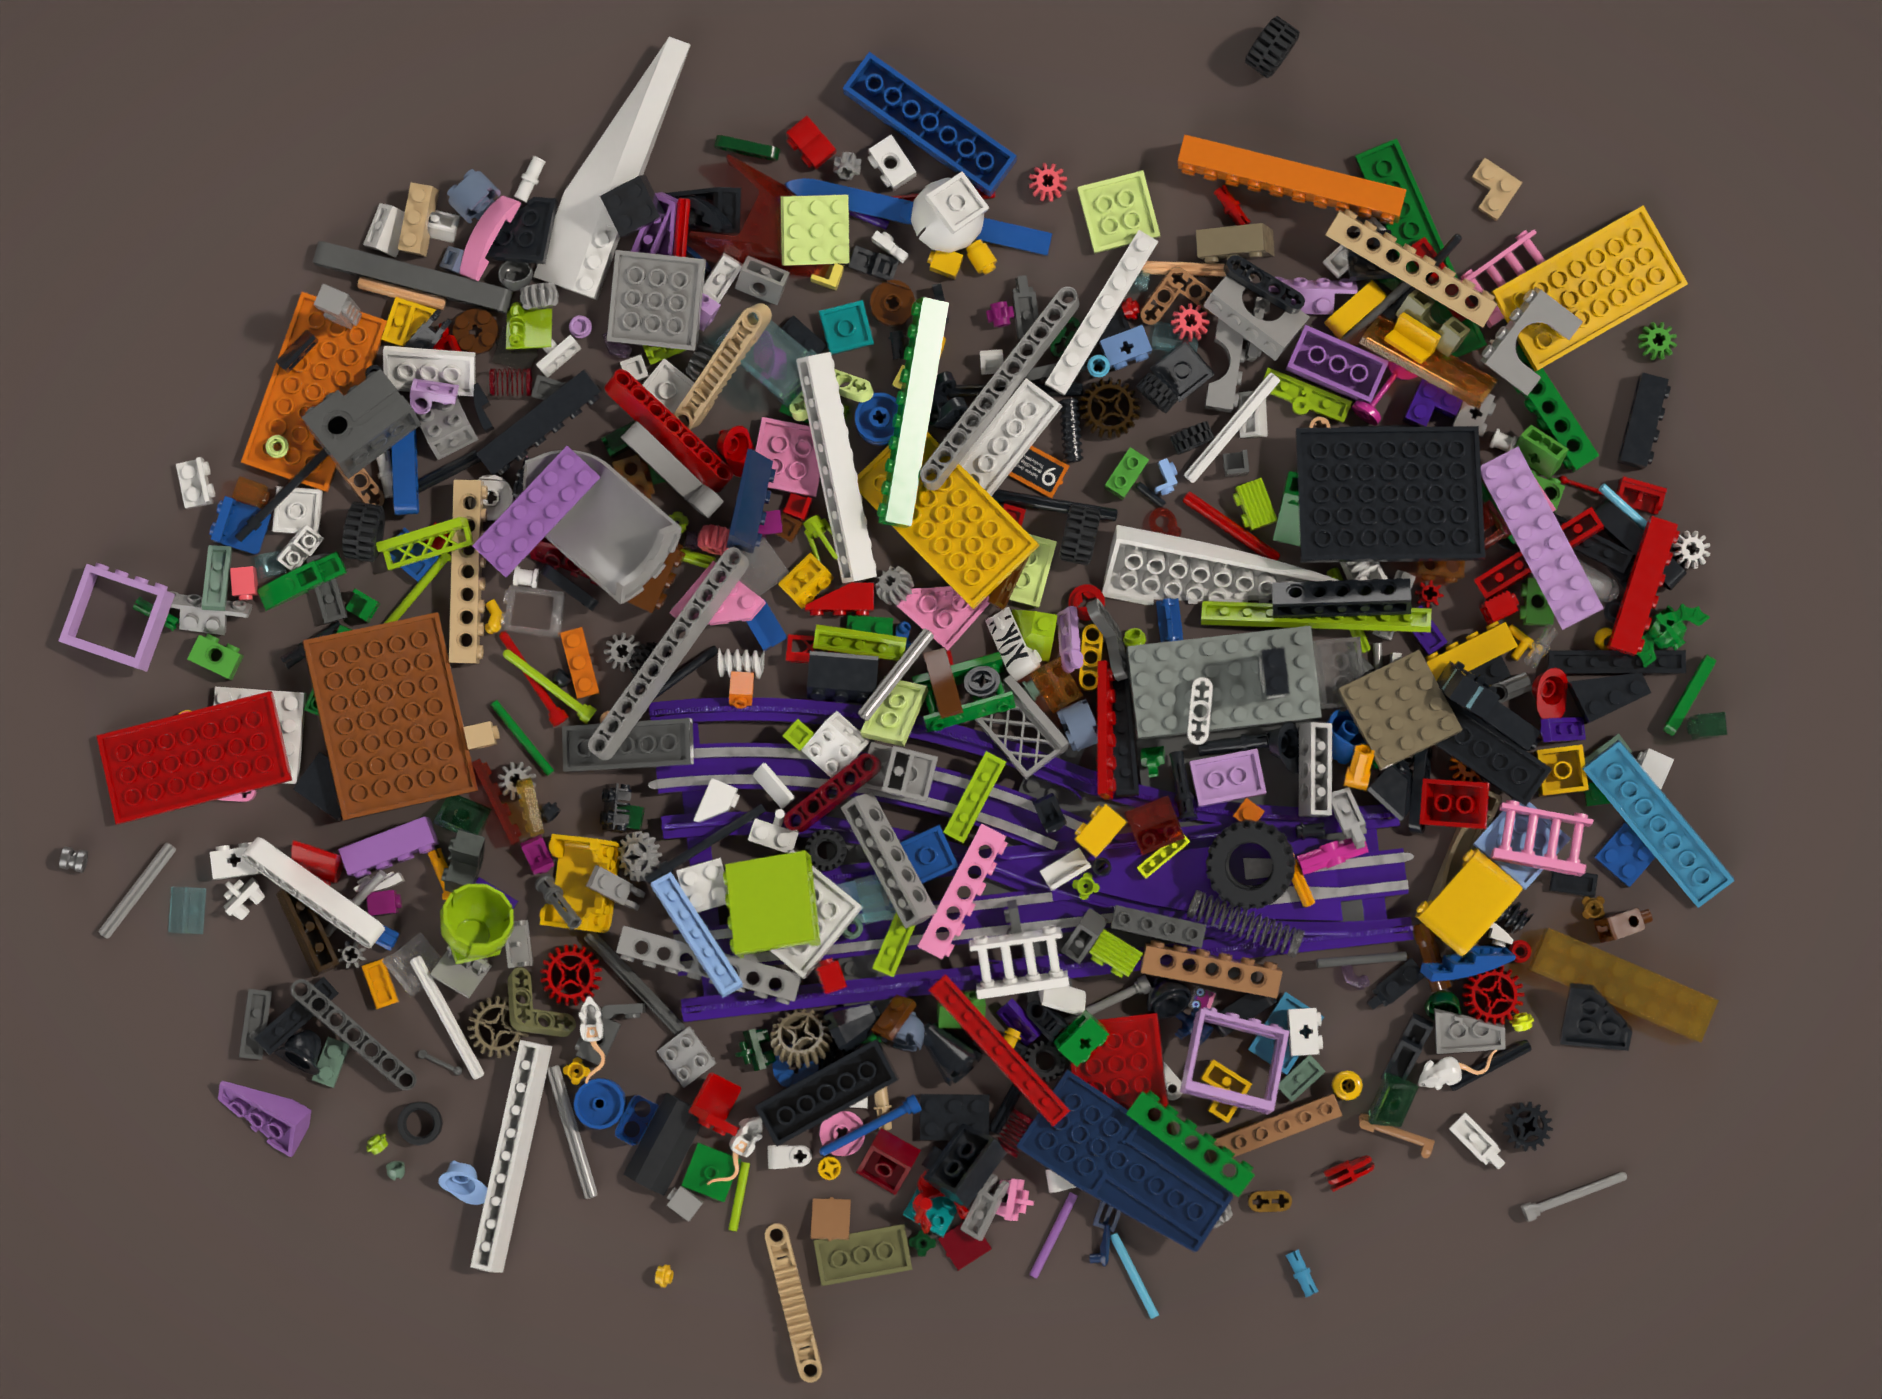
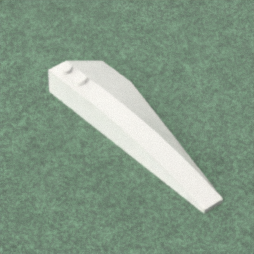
M1116 525L1102 593L1104 597L1144 605H1154V599L1162 600L1167 598H1179V600L1188 601V604H1197L1199 601L1248 603V601L1259 600V603H1268L1269 600H1272V583L1339 580L1291 564L1227 547Z

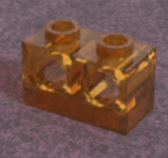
M639 455L612 462L614 470L634 487L642 486L644 488L643 495L650 501L653 500L651 495L655 494L652 481H647L645 473L649 472L648 467L643 459L640 460ZM630 464H634L638 468L636 474L632 476L625 473L626 467Z
M1417 561L1416 576H1421V580L1435 581L1436 577L1444 578V582L1458 583V580L1464 578L1465 561H1454L1458 565L1456 572H1450L1447 569L1446 564L1448 561H1434L1435 568L1433 570L1426 569L1424 561Z
M1061 657L1043 665L1030 674L1053 714L1083 696L1071 674L1065 673L1062 669Z

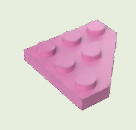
M715 561L707 567L669 612L675 619L716 564ZM726 576L721 577L719 583L723 582ZM738 581L708 624L719 625L732 621H751L766 602L742 582ZM712 594L707 596L706 601L712 598ZM696 613L693 616L692 620H695L698 617L699 613Z
M951 586L912 588V594L906 596L907 601L901 600L899 605L896 606L920 628L931 631L934 635L933 639L948 651L990 603L988 602L989 596H987L973 609Z

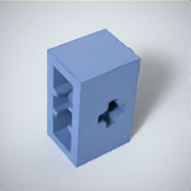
M1143 325L1103 339L1099 343L1103 356L1109 360L1110 369L1114 368L1115 371L1127 367V362L1136 360L1137 363L1148 359V354L1152 352ZM1124 344L1127 347H1132L1130 354H1127L1126 351L1121 352Z

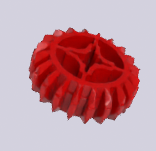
M565 944V952L563 953L559 947L555 948L558 954L556 957L552 953L548 954L549 958L552 959L551 963L546 960L543 961L544 965L549 966L548 970H540V973L547 974V978H541L540 981H548L549 983L543 990L548 991L552 989L553 991L549 994V998H553L557 994L556 1003H561L562 999L565 998V1006L570 1005V999H573L575 1006L579 1005L578 998L580 997L585 1003V994L594 997L595 994L591 991V988L599 990L600 986L594 984L595 980L602 981V977L595 975V972L602 971V968H594V965L598 964L599 960L595 959L591 962L590 958L593 957L594 953L589 952L587 956L584 955L586 947H582L580 952H577V944H573L572 951H569L568 944ZM567 956L581 958L572 967L567 966L561 961L562 958ZM586 964L590 971V978L587 985L584 983L580 976V973ZM555 965L562 972V979L557 985H555L553 980ZM577 969V974L575 975H577L576 979L580 984L573 979L565 982L566 970L573 971ZM573 983L582 991L576 994H566L561 990L568 984Z
M1502 965L1498 967L1497 971L1493 969L1475 975L1476 978L1472 976L1467 977V980L1472 983L1471 985L1463 984V988L1469 989V993H1462V997H1469V1001L1463 1003L1464 1006H1472L1467 1011L1468 1014L1477 1012L1474 1018L1479 1020L1482 1016V1020L1485 1023L1490 1019L1494 1025H1496V1019L1499 1020L1500 1024H1505L1504 1016L1509 1021L1513 1020V1016L1510 1014L1511 1011L1519 1014L1520 1011L1515 1008V1005L1523 1006V1002L1517 1001V997H1524L1525 995L1522 992L1517 993V989L1522 988L1523 984H1514L1519 977L1516 975L1510 978L1509 976L1512 974L1511 969H1508L1504 974V966ZM1495 976L1494 981H1492L1488 988L1477 986L1485 977ZM1502 979L1508 984L1511 997L1503 994L1501 991ZM1495 988L1497 990L1496 993H1498V996L1503 997L1504 999L1493 998L1491 1002V1000L1489 999L1490 997H1488V994L1483 993V991L1489 992L1493 991ZM1475 993L1484 997V1011L1478 1006ZM1500 1001L1509 1003L1502 1012L1491 1014L1496 1003Z

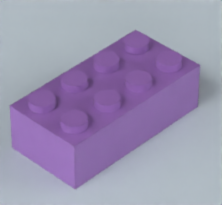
M1305 325L1285 370L1355 401L1361 400L1370 404L1389 361Z
M422 817L338 850L347 874L360 879L371 875L370 870L375 868L377 870H384L392 867V862L396 860L405 862L413 859V854L417 852L426 854L436 850L435 846L440 843L431 819Z

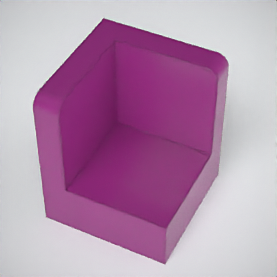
M780 510L765 511L767 514L764 526L759 525L758 533L762 534L761 539L766 538V535L783 532Z

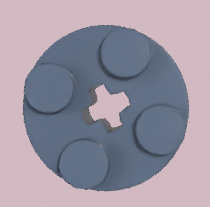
M471 169L464 175V180L458 186H452L447 192L449 204L468 223H473L471 219L474 217L479 220L495 202L493 200L495 196L500 197L501 194L500 190L481 171L476 172L474 169Z
M1086 699L1066 706L1057 712L1073 752L1098 743V727Z

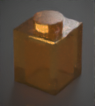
M239 476L232 498L261 508L262 504L266 505L270 492H267L268 487L266 485Z

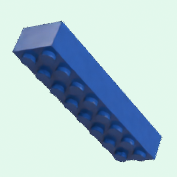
M871 52L866 55L843 87L844 95L956 174L963 171L971 184L990 198L1017 162V155Z

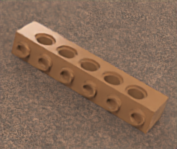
M1151 940V943L1145 942L1140 965L1141 973L1277 998L1282 970L1277 967L1278 964L1264 961L1263 965L1255 963L1254 959L1247 957L1236 960L1232 959V955L1226 953H1219V956L1210 955V951L1204 949H1196V952L1187 950V947L1174 944L1173 947L1164 946V942ZM1164 954L1172 956V961L1168 965L1160 963V958ZM1191 958L1195 960V965L1191 969L1183 968L1184 960ZM1216 963L1217 970L1214 973H1207L1205 971L1207 964ZM1238 967L1240 969L1239 975L1234 978L1229 977L1228 971L1230 968ZM1255 971H1260L1263 974L1262 979L1258 982H1253L1250 979L1251 974Z
M1331 1093L1216 1137L1214 1144L1221 1149L1224 1146L1235 1153L1234 1157L1340 1117L1342 1113L1335 1095ZM1212 1149L1207 1150L1211 1163L1217 1160V1153Z

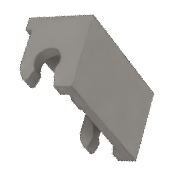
M528 920L514 921V930L505 943L508 968L533 966Z

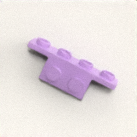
M1275 277L1304 296L1305 304L1301 311L1305 314L1332 315L1334 313L1335 293L1357 294L1358 291L1357 283L1349 281V279L1330 281L1327 278L1307 280L1306 278L1298 277L1294 280H1285L1282 277ZM1269 286L1270 292H1279L1277 287ZM1292 299L1291 304L1295 305L1296 300Z

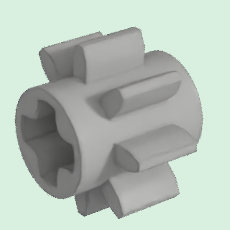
M842 152L840 157L835 156L833 172L838 173L840 179L852 180L854 175H860L861 159H857L854 155L855 153Z
M346 941V948L338 949L342 953L339 961H346V968H350L352 963H354L356 968H359V961L366 960L362 956V952L366 948L360 949L357 941L354 942L353 946ZM355 949V954H358V956L350 961V956L347 955V952Z

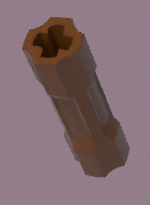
M1423 923L1413 926V933L1423 962L1442 963L1436 935ZM1428 979L1431 992L1451 987L1449 980L1430 981Z

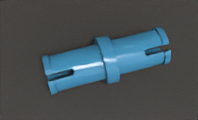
M1299 1249L1285 1255L1295 1273L1293 1276L1295 1279H1298L1305 1297L1317 1293L1319 1290L1310 1275L1311 1270L1306 1267Z

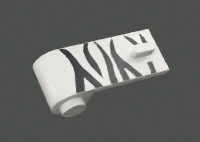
M1007 607L985 620L1008 673L1016 681L1040 668L1041 656L1036 650L1026 646L1010 608Z

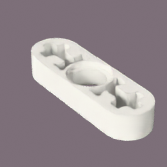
M1200 677L1193 682L1191 692L1188 738L1196 745L1205 743L1209 735L1213 685L1209 679ZM1201 682H1205V686L1209 687V691L1206 690L1204 692V698H1209L1208 703L1202 700L1194 701V697L1199 698L1200 694L1199 690L1195 687L1200 685ZM1202 704L1207 708V714L1204 717L1198 718L1194 715L1193 709L1196 705ZM1192 720L1198 722L1207 721L1206 726L1201 724V732L1205 733V736L1200 737L1199 741L1195 740V736H1191L1192 731H1196L1197 724H1192Z

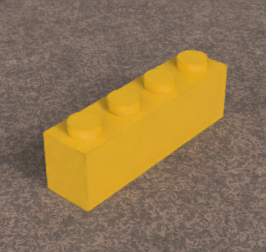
M1496 621L1486 626V632L1479 635L1477 631L1465 637L1467 642L1461 645L1455 642L1445 647L1447 652L1441 655L1435 652L1425 657L1426 663L1436 681L1450 661L1455 664L1457 661H1460L1465 665L1463 669L1470 671L1518 647L1506 622L1499 624Z

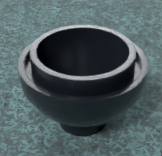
M1159 977L1151 984L1152 990L1148 994L1147 1008L1150 1014L1158 1013V1018H1171L1187 1008L1192 995L1186 985L1175 980H1169L1166 977Z

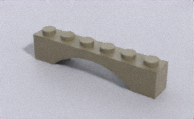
M1489 791L1486 829L1494 819L1502 800V796ZM1456 828L1427 903L1430 900L1433 901L1463 868V856L1470 849L1474 850L1476 848L1473 843L1486 829Z

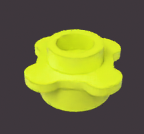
M1523 1012L1514 1015L1510 1023H1512L1515 1031H1525L1532 1028L1534 1018H1531V1014Z

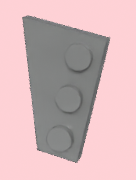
M1434 1008L1437 1054L1506 1049L1504 1024L1496 1023L1494 1025L1491 1021L1485 1023L1482 1019L1477 1020L1474 1017L1458 1015L1457 1013Z

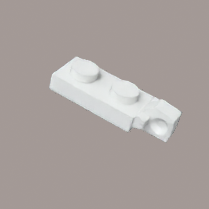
M1464 1113L1449 1128L1485 1165L1491 1162L1497 1169H1500L1505 1164L1497 1155L1501 1151L1497 1147L1498 1145L1467 1113Z

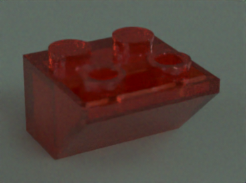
M1168 795L1124 813L1142 855L1185 839Z

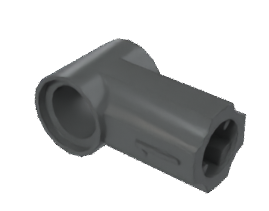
M1526 672L1493 684L1494 687L1502 691V698L1498 700L1500 703L1532 690V684Z

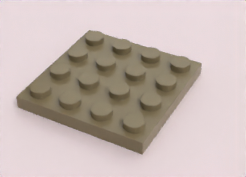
M1420 650L1338 689L1366 745L1371 750H1375L1374 760L1380 771L1463 730Z

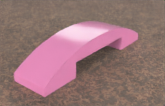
M501 196L485 211L467 242L460 266V274L462 276L479 282L489 263L485 256L504 222L511 223L521 205L519 201Z

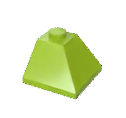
M1012 609L1011 613L1026 646L1036 650L1040 654L1042 661L1049 662L1057 615Z

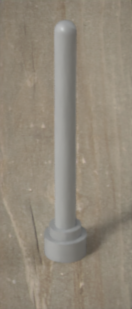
M1146 975L1137 978L1134 985L1085 1009L1093 1015L1137 993L1148 994L1152 988ZM1072 1014L1064 1019L1068 1023H1072L1078 1016Z
M1625 1172L1617 1173L1538 1204L1535 1202L1525 1203L1521 1205L1522 1212L1527 1222L1536 1220L1541 1212L1625 1181L1627 1174Z

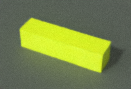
M1180 831L1140 864L1137 870L1145 879L1148 878L1190 841Z

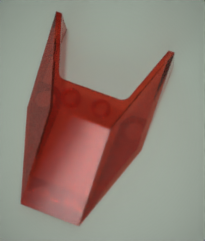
M728 154L726 159L729 166L738 169L759 190V195L740 234L731 236L690 231L689 237L691 242L720 256L724 252L744 264L747 256L786 270L790 272L789 275L811 278V275L814 274L824 278L831 264L782 265L781 196L796 195L787 189L784 184Z

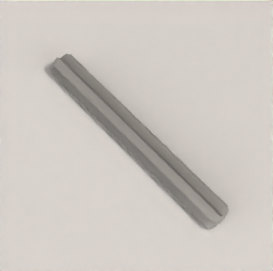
M923 629L860 708L858 715L862 719L868 721L924 651L934 638L931 631Z
M170 843L163 845L99 929L100 935L107 939L111 937L175 853L176 848Z

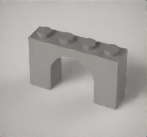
M1236 264L1233 269L1236 270L1238 265ZM1246 269L1244 270V272H1243V274H1242L1243 276H1244V275L1246 274V272H1247ZM1250 274L1249 279L1253 281L1255 275ZM1226 275L1210 294L1203 306L1276 361L1310 317L1300 310L1296 314H1290L1285 311L1279 319L1274 321L1260 320L1251 315L1243 304L1242 294L1247 288Z
M1537 287L1533 290L1530 289L1523 298V304L1511 313L1509 317L1511 320L1505 327L1503 326L1498 330L1495 336L1496 340L1492 345H1488L1483 350V357L1480 360L1527 396L1541 377L1523 364L1517 356L1515 348L1516 339L1522 329L1532 323H1545L1562 337L1570 340L1583 323L1582 320Z

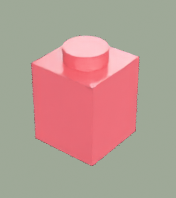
M253 566L230 568L232 596L239 597V601L253 600L252 596H259L257 592V568Z

